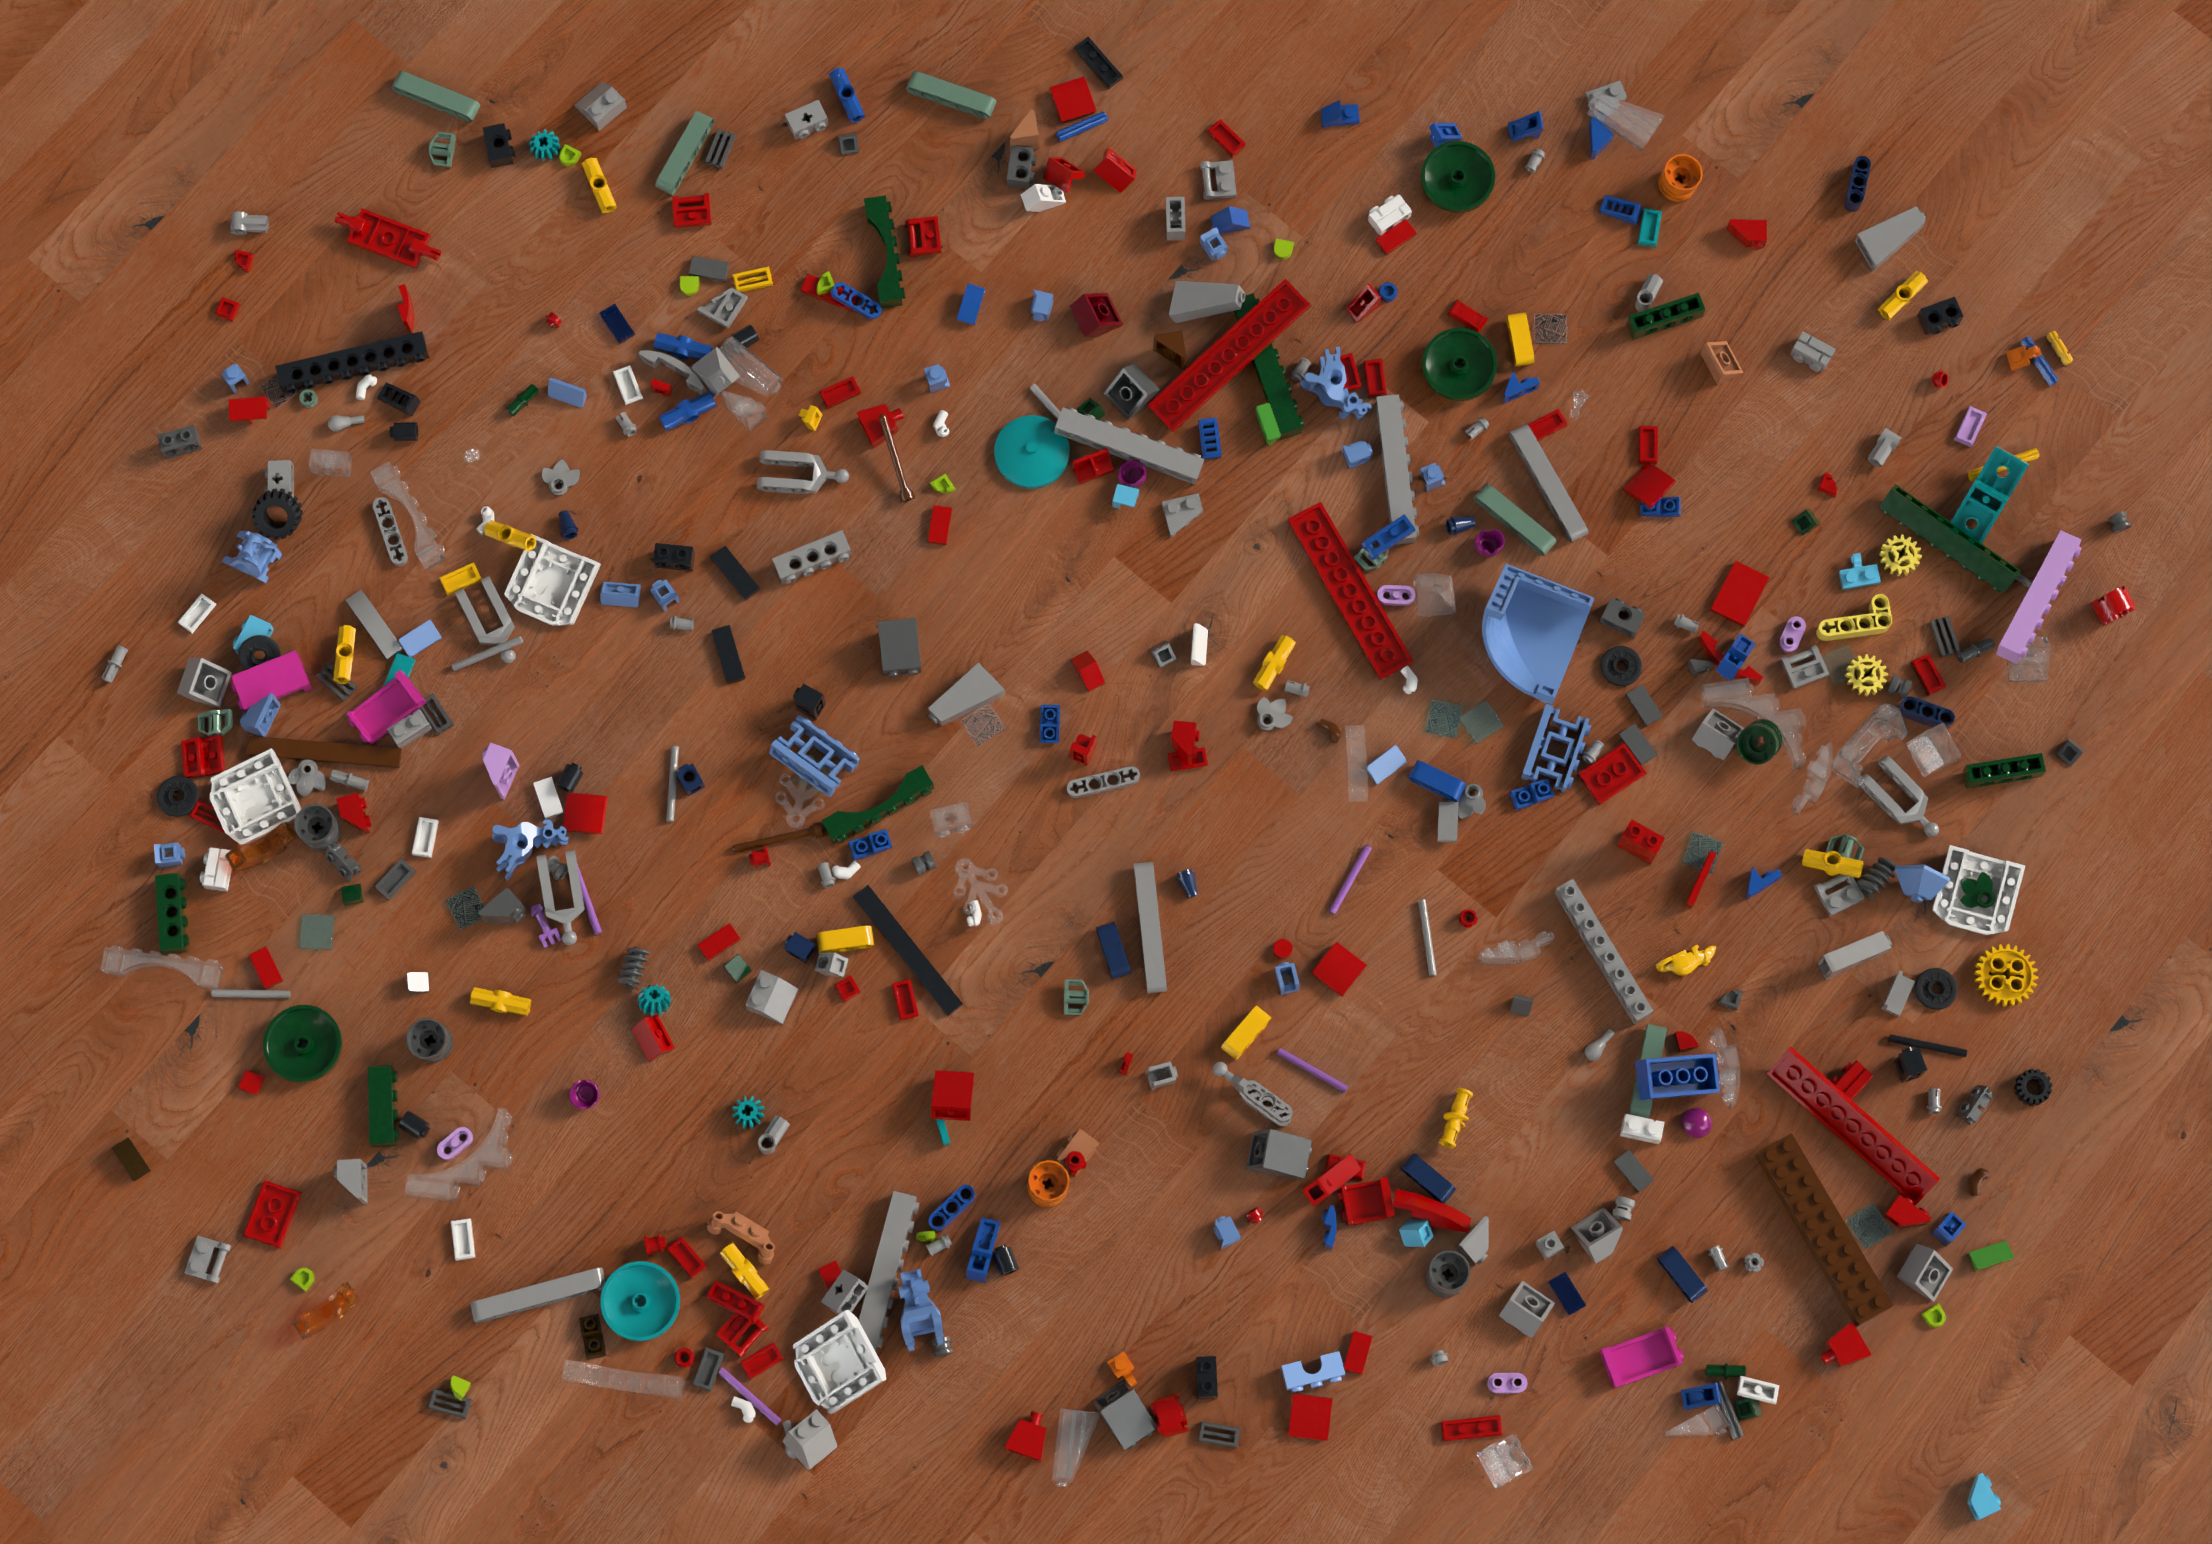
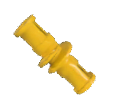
M1464 1088L1456 1089L1457 1095L1452 1104L1451 1112H1446L1443 1115L1447 1123L1444 1127L1443 1136L1439 1139V1144L1451 1149L1456 1147L1457 1135L1460 1129L1465 1127L1462 1121H1469V1118L1464 1114L1467 1111L1469 1099L1473 1097V1093Z

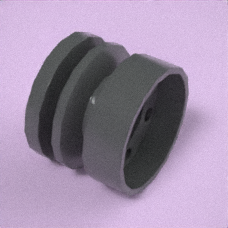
M310 804L303 807L297 813L294 820V829L298 837L308 848L324 851L327 845L331 847L333 843L338 841L340 825L328 808L320 804Z
M423 1018L416 1021L409 1028L406 1035V1043L409 1050L416 1057L429 1063H437L444 1060L451 1053L453 1036L451 1031L439 1021ZM429 1040H436V1042L432 1043L431 1045L428 1043Z
M1453 1250L1438 1253L1431 1260L1425 1273V1281L1429 1290L1442 1298H1449L1459 1294L1469 1280L1470 1265L1462 1254ZM1445 1272L1448 1273V1280H1446L1445 1276L1443 1275Z

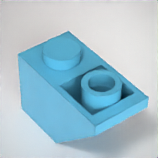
M250 615L243 622L242 632L239 636H236L233 642V649L238 654L242 643L255 635L270 637L274 630L273 626L264 620Z
M1983 1473L1975 1476L1967 1501L1976 1521L2001 1510V1501L1997 1494H1993L1990 1488L1992 1487L1991 1481Z

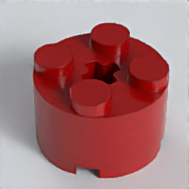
M2125 585L2090 603L2104 626L2136 610V605Z
M1178 1393L1155 1399L1154 1403H1151L1153 1414L1159 1420L1156 1423L1158 1433L1165 1438L1189 1432V1429L1184 1427L1188 1423L1182 1403L1179 1404V1401L1176 1400L1180 1398Z

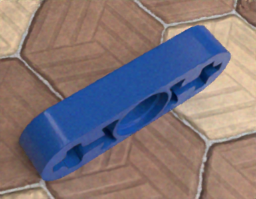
M838 282L832 287L831 295L835 300L867 319L874 320L881 314L882 309L879 303L847 284ZM842 288L844 294L839 296L836 289ZM850 292L851 295L848 297L847 300H845V298L847 297L846 295ZM852 297H859L861 304L859 306L853 305L851 302ZM867 302L866 307L862 310L861 308ZM875 307L874 311L876 313L870 314V309L868 308Z

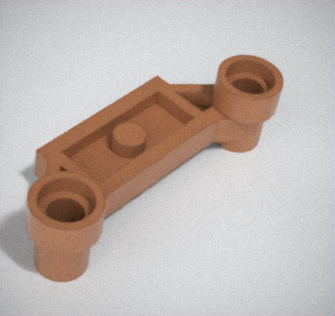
M717 1211L709 1219L707 1230L710 1233L719 1234L725 1228L758 1248L757 1260L761 1264L767 1265L772 1262L775 1245L770 1241L768 1230L738 1212L723 1214Z

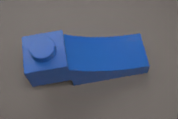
M1740 633L1718 665L1716 671L1722 677L1732 680L1756 643Z
M981 1218L966 1271V1279L985 1283L1001 1222Z

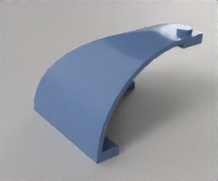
M1505 564L1485 608L1482 622L1484 645L1495 668L1517 689L1544 703L1553 704L1593 604L1594 597Z

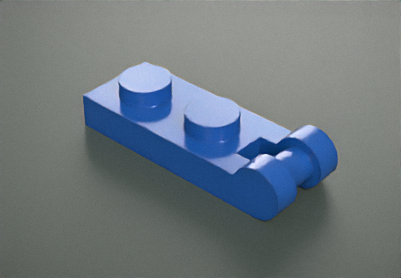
M1404 514L1366 539L1361 546L1369 552L1368 556L1371 560H1375L1383 552L1415 532V528ZM1375 542L1379 544V547L1376 549L1373 546Z

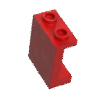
M1630 820L1617 847L1651 865L1665 837L1634 820Z
M935 1070L931 1119L971 1121L974 1073Z
M1388 1177L1347 1186L1344 1184L1337 1191L1339 1202H1343L1344 1210H1341L1342 1220L1347 1222V1226L1392 1219L1395 1216Z

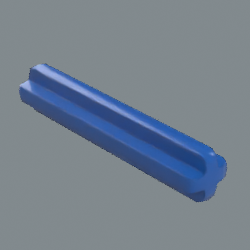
M1102 111L1057 131L1056 137L1061 142L1107 122L1108 117Z
M2029 336L2021 340V345L2025 346L2026 350L2036 346ZM2043 355L2032 358V361L2050 386L2059 381Z

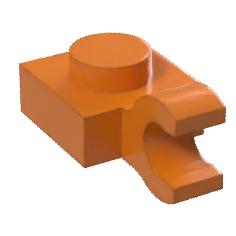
M2021 346L2006 352L2012 371L2031 365L2029 359L2042 355L2040 348L2037 346L2030 347L2028 350H2026L2025 346Z
M1124 1351L1107 1362L1118 1380L1124 1377L1131 1387L1137 1384V1381L1131 1374V1371L1135 1368Z

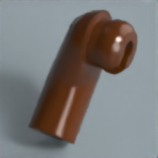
M1321 718L1318 727L1329 732L1330 742L1338 743L1342 737L1338 726Z
M1983 1168L1977 1169L1969 1178L1971 1196L1981 1195L1980 1183L1989 1178L1988 1170Z

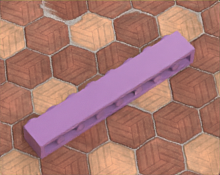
M2060 530L2001 640L1996 655L2016 664L2020 658H2025L2029 649L2026 647L2027 644L2033 643L2036 636L2034 633L2035 629L2039 630L2044 621L2042 619L2043 614L2047 615L2052 606L2049 604L2050 601H2055L2059 593V590H2057L2058 586H2063L2067 578L2065 576L2066 571L2070 573L2075 563L2072 561L2073 558H2078L2082 550L2079 547L2082 539Z

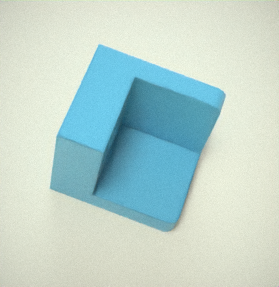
M1117 484L1112 507L1120 509L1121 505L1135 507L1136 500L1139 497V489Z
M1408 1219L1399 1229L1403 1243L1407 1247H1425L1434 1237L1428 1220Z

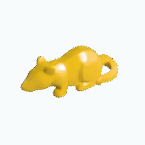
M1695 945L1689 949V953L1684 950L1658 962L1656 968L1661 972L1672 971L1677 975H1688L1697 966L1702 964L1707 966L1710 963L1716 946H1708L1704 950L1698 951L1699 946Z

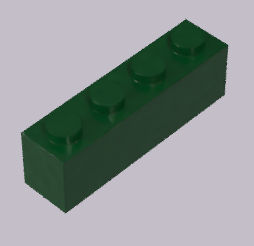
M391 1065L368 1067L369 1144L372 1147L396 1146V1140H399V1129H396L399 1113L398 1109H395V1102H398V1091L395 1090L398 1074Z

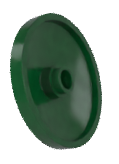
M1451 141L1441 144L1428 154L1422 166L1421 185L1425 195L1435 206L1448 212L1464 213L1480 207L1490 197L1494 188V165L1490 157L1481 148L1472 143Z
M1452 328L1437 334L1428 343L1423 354L1422 371L1427 384L1435 393L1449 400L1467 401L1482 395L1489 389L1497 372V356L1491 343L1480 333L1467 328Z
M296 1005L283 1010L269 1023L264 1034L263 1051L267 1063L280 1077L295 1083H308L324 1077L334 1068L342 1051V1035L338 1024L326 1011L311 1005Z

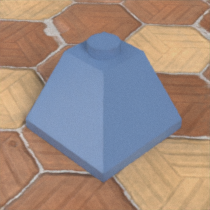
M270 693L248 708L247 713H244L240 720L244 731L260 737H266L281 706L275 695Z
M1902 865L1895 867L1903 894L1910 897L1913 902L1922 903L1923 900H1932L1950 881V877L1926 865Z

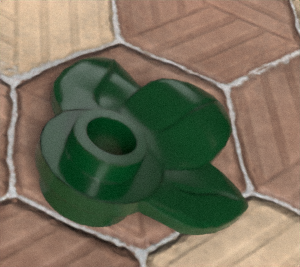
M1985 872L1980 873L1977 881L1969 878L1961 880V887L1966 895L1960 899V902L1968 908L1977 906L1988 908L1993 905L1995 901V896L1992 892L1993 882ZM1982 895L1987 896V902L1981 900Z

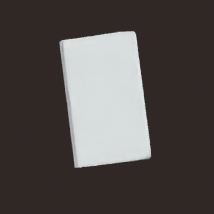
M1198 623L1193 625L1191 664L1205 666L1208 630Z
M1740 1376L1737 1384V1395L1776 1405L1780 1385Z

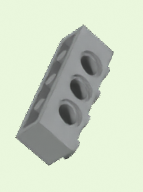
M843 530L774 557L772 560L781 583L790 584L796 581L798 577L803 575L804 577L810 576L820 568L823 570L831 567L835 562H844L852 556ZM828 549L835 550L832 555L825 553ZM810 556L818 557L814 562L808 561ZM793 563L800 564V567L797 569H792L790 566Z

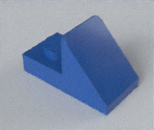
M1340 100L1321 108L1323 127L1360 123L1358 104L1341 105Z
M1541 111L1509 122L1510 140L1515 142L1528 136L1538 139L1544 129Z
M1433 123L1429 126L1431 131L1430 138L1435 148L1447 142L1463 139L1455 123Z
M1512 372L1504 394V404L1538 390L1540 384L1538 378L1534 377L1531 379V377H1528L1519 383L1515 373Z
M1752 867L1746 891L1747 900L1780 880L1782 877L1778 869L1774 872L1769 870L1761 878L1755 868Z
M1717 1383L1681 1390L1684 1410L1715 1406L1721 1403Z

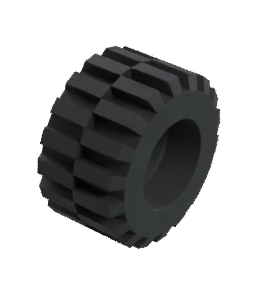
M274 488L271 492L268 490L259 497L252 510V514H254L252 522H256L254 527L260 529L259 533L261 535L265 533L267 534L266 538L273 536V540H278L279 537L284 539L287 535H292L302 519L303 510H300L302 507L301 502L297 503L298 498L291 496L292 492L285 493V489L281 488L280 491H277V488ZM274 505L283 508L287 513V521H273L268 516L267 508Z

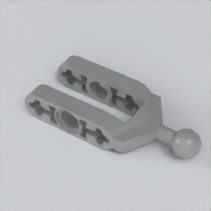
M771 450L760 451L759 462L762 464L814 467L812 481L759 477L757 479V489L761 491L796 494L817 493L827 479H835L841 484L849 479V473L845 469H838L836 472L827 471L819 455Z
M487 576L480 580L503 624L502 627L486 634L464 589L456 591L455 594L480 644L497 646L507 641L515 626L490 577ZM507 649L501 653V660L504 663L509 664L515 660L516 655L513 650Z
M1885 755L1878 761L1879 766L1916 804L1905 813L1868 774H1864L1858 780V784L1899 825L1919 822L1924 827V832L1927 836L1935 837L1939 833L1938 825L1934 822H1929L1924 817L1928 797L1892 758Z
M575 850L565 851L574 908L556 911L546 854L536 856L546 917L563 923L564 933L562 941L564 944L571 946L577 941V935L572 931L571 921L585 910Z
M1216 1062L1213 1065L1212 1071L1214 1075L1218 1077L1223 1076L1229 1080L1246 1104L1280 1128H1285L1290 1124L1293 1111L1287 1103L1258 1082L1246 1080L1243 1077L1232 1074L1228 1071L1225 1063ZM1263 1102H1270L1272 1105L1266 1107L1263 1105Z

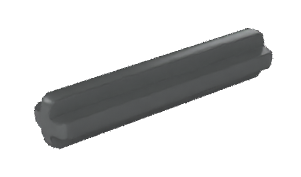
M1717 1382L1721 1400L1719 1406L1732 1438H1741L1743 1432L1722 1382Z

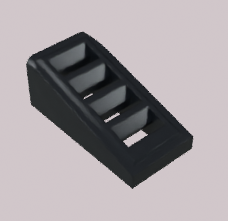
M387 382L377 397L378 400L409 416H413L421 402L416 395ZM393 390L391 395L387 399L386 397L388 396L389 392Z

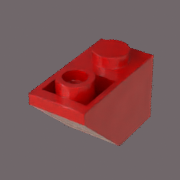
M1174 720L1171 734L1172 748L1188 765H1192L1193 758H1197L1198 747L1195 746V743L1199 742L1200 730H1197V723Z
M358 792L336 798L342 820L366 834L370 833L369 827L372 826L370 816H366L365 809L368 808L365 797L362 798Z
M1899 1195L1883 1215L1885 1219L1898 1228L1926 1225L1932 1219L1925 1209L1917 1208L1912 1204L1913 1201L1904 1195L1903 1197Z

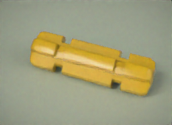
M2052 331L2048 333L2046 338L2049 343H2052L2051 346L2058 357H2061L2060 360L2063 365L2070 364L2073 358L2067 353L2068 350L2062 340L2058 339L2057 332Z

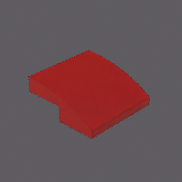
M1084 76L1049 87L1061 122L1096 112Z
M403 284L398 286L404 303L397 305L408 334H412L415 323L414 306L406 285Z
M1647 463L1622 490L1635 501L1639 500L1651 509L1676 484V480L1656 466Z
M223 736L195 737L181 741L184 777L212 776L226 771Z
M567 793L562 824L566 832L603 834L608 797L593 794Z
M1336 942L1311 974L1343 997L1354 981L1365 970L1367 964Z
M1293 1393L1288 1436L1328 1441L1333 1398Z

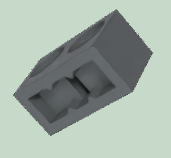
M1011 145L1007 187L1029 189L1030 183L1034 182L1032 166H1036L1037 155H1034L1033 148ZM1021 157L1028 158L1026 161L1019 160ZM1018 174L1025 175L1024 178H1017L1016 176Z
M194 425L157 435L161 453L165 459L203 450L199 433Z

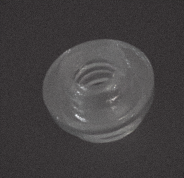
M473 448L465 451V456L462 457L468 464L479 460L481 452Z

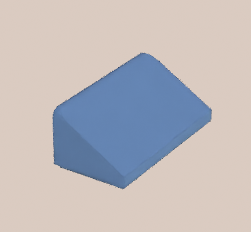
M554 378L549 379V397L580 408L583 407L587 398L585 389Z
M603 582L600 593L601 604L638 607L641 585Z
M428 620L399 638L398 641L407 655L412 658L442 637L432 621Z
M1394 745L1369 764L1365 771L1378 785L1406 764L1407 760L1397 745Z

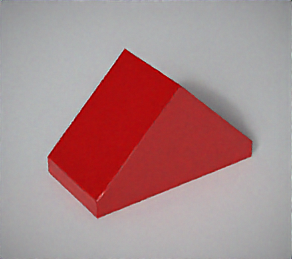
M1367 284L1346 307V310L1356 322H1360L1380 307L1381 296L1370 284Z
M1088 651L1070 659L1088 692L1105 684L1096 660Z

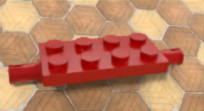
M362 208L358 216L351 217L338 212V217H335V223L349 227L350 235L347 239L349 244L416 269L422 256L438 261V256H441L442 251L440 249L438 250L427 245L431 237L429 233Z

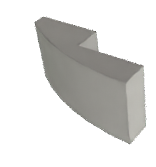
M1439 802L1438 842H1457L1459 802Z

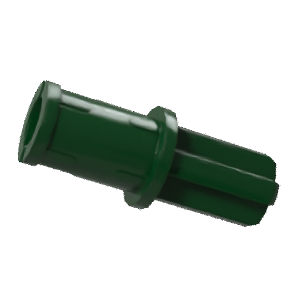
M531 384L520 395H516L517 398L506 407V410L514 417L525 405L528 406V402L539 392V389L534 384Z
M1728 1363L1724 1365L1708 1364L1706 1365L1705 1373L1706 1376L1724 1377L1725 1379L1728 1377H1746V1366L1728 1365Z

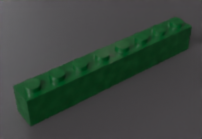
M1254 293L1246 295L1241 309L1234 311L1237 322L1260 302L1259 298L1255 299ZM1271 343L1252 360V364L1266 402L1272 408L1281 434L1280 440L1302 434L1304 421L1302 416L1297 414L1298 405L1296 400L1292 399L1290 395L1292 389L1290 383L1285 381V369L1283 365L1280 366L1277 348L1274 349Z
M1896 484L1879 505L1886 515L1896 518L1899 524L1912 529L1915 535L1928 540L1932 547L1944 551L1948 558L1957 560L1964 569L1974 572L1980 580L1987 581L1998 592L2005 594L2021 572L2017 567Z

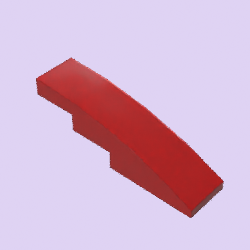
M1396 1189L1393 1207L1412 1210L1411 1217L1431 1220V1227L1469 1233L1471 1217L1435 1199Z

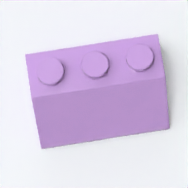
M490 742L489 747H485L482 758L493 785L501 799L505 800L519 768V763L512 750Z

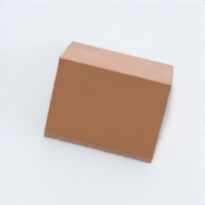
M1033 109L1029 111L1011 134L1010 151L1011 145L1030 147L1034 150L1039 149V134Z
M1727 341L1707 342L1703 345L1700 354L1717 386L1743 374Z

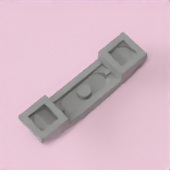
M640 350L638 353L640 360L656 369L661 363L687 378L688 388L700 395L705 393L704 386L698 376L678 359L656 351Z
M362 590L346 599L350 608L387 660L403 650Z

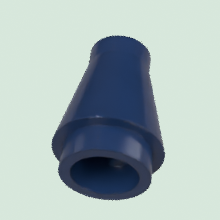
M561 511L558 514L560 535L565 540L577 537L578 527L569 511Z
M1473 516L1450 517V519L1446 520L1447 531L1453 535L1475 527Z
M1187 869L1177 873V880L1186 893L1187 898L1199 895L1195 872H1192V869Z

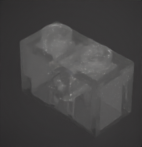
M311 449L308 467L312 474L350 477L352 458L349 452Z
M967 802L930 810L935 837H948L954 832L966 833L970 831L969 829L973 828ZM949 818H953L954 824H950Z

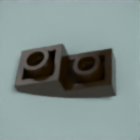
M129 1137L111 1148L133 1182L151 1171Z
M599 1314L579 1318L587 1360L607 1356Z

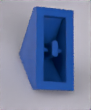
M1591 117L1589 124L1591 159H1595L1612 142L1614 134L1598 119Z
M1229 206L1210 216L1212 229L1217 227L1219 234L1250 229L1247 210Z
M1951 1211L1931 1234L1946 1247L1957 1237L1966 1224Z

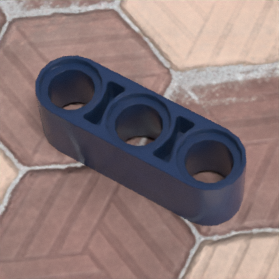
M1866 156L1857 157L1851 169L1844 202L1845 208L1851 212L1859 210L1864 200L1871 161ZM1857 165H1863L1865 169H1860ZM1854 182H1860L1862 186H1857ZM1854 198L1858 203H1853L1850 199Z
M1911 696L1903 698L1898 706V712L1902 717L1939 730H1947L1955 720V715L1951 710ZM1904 704L1911 705L1912 710H1906ZM1922 710L1929 711L1931 716H1924ZM1940 717H1947L1949 723L1942 722Z
M1115 922L1096 927L1112 979L1131 974Z
M1414 1153L1400 1167L1403 1173L1439 1202L1445 1204L1456 1191V1188Z
M1671 1246L1656 1258L1689 1302H1695L1708 1292L1704 1283L1674 1246Z

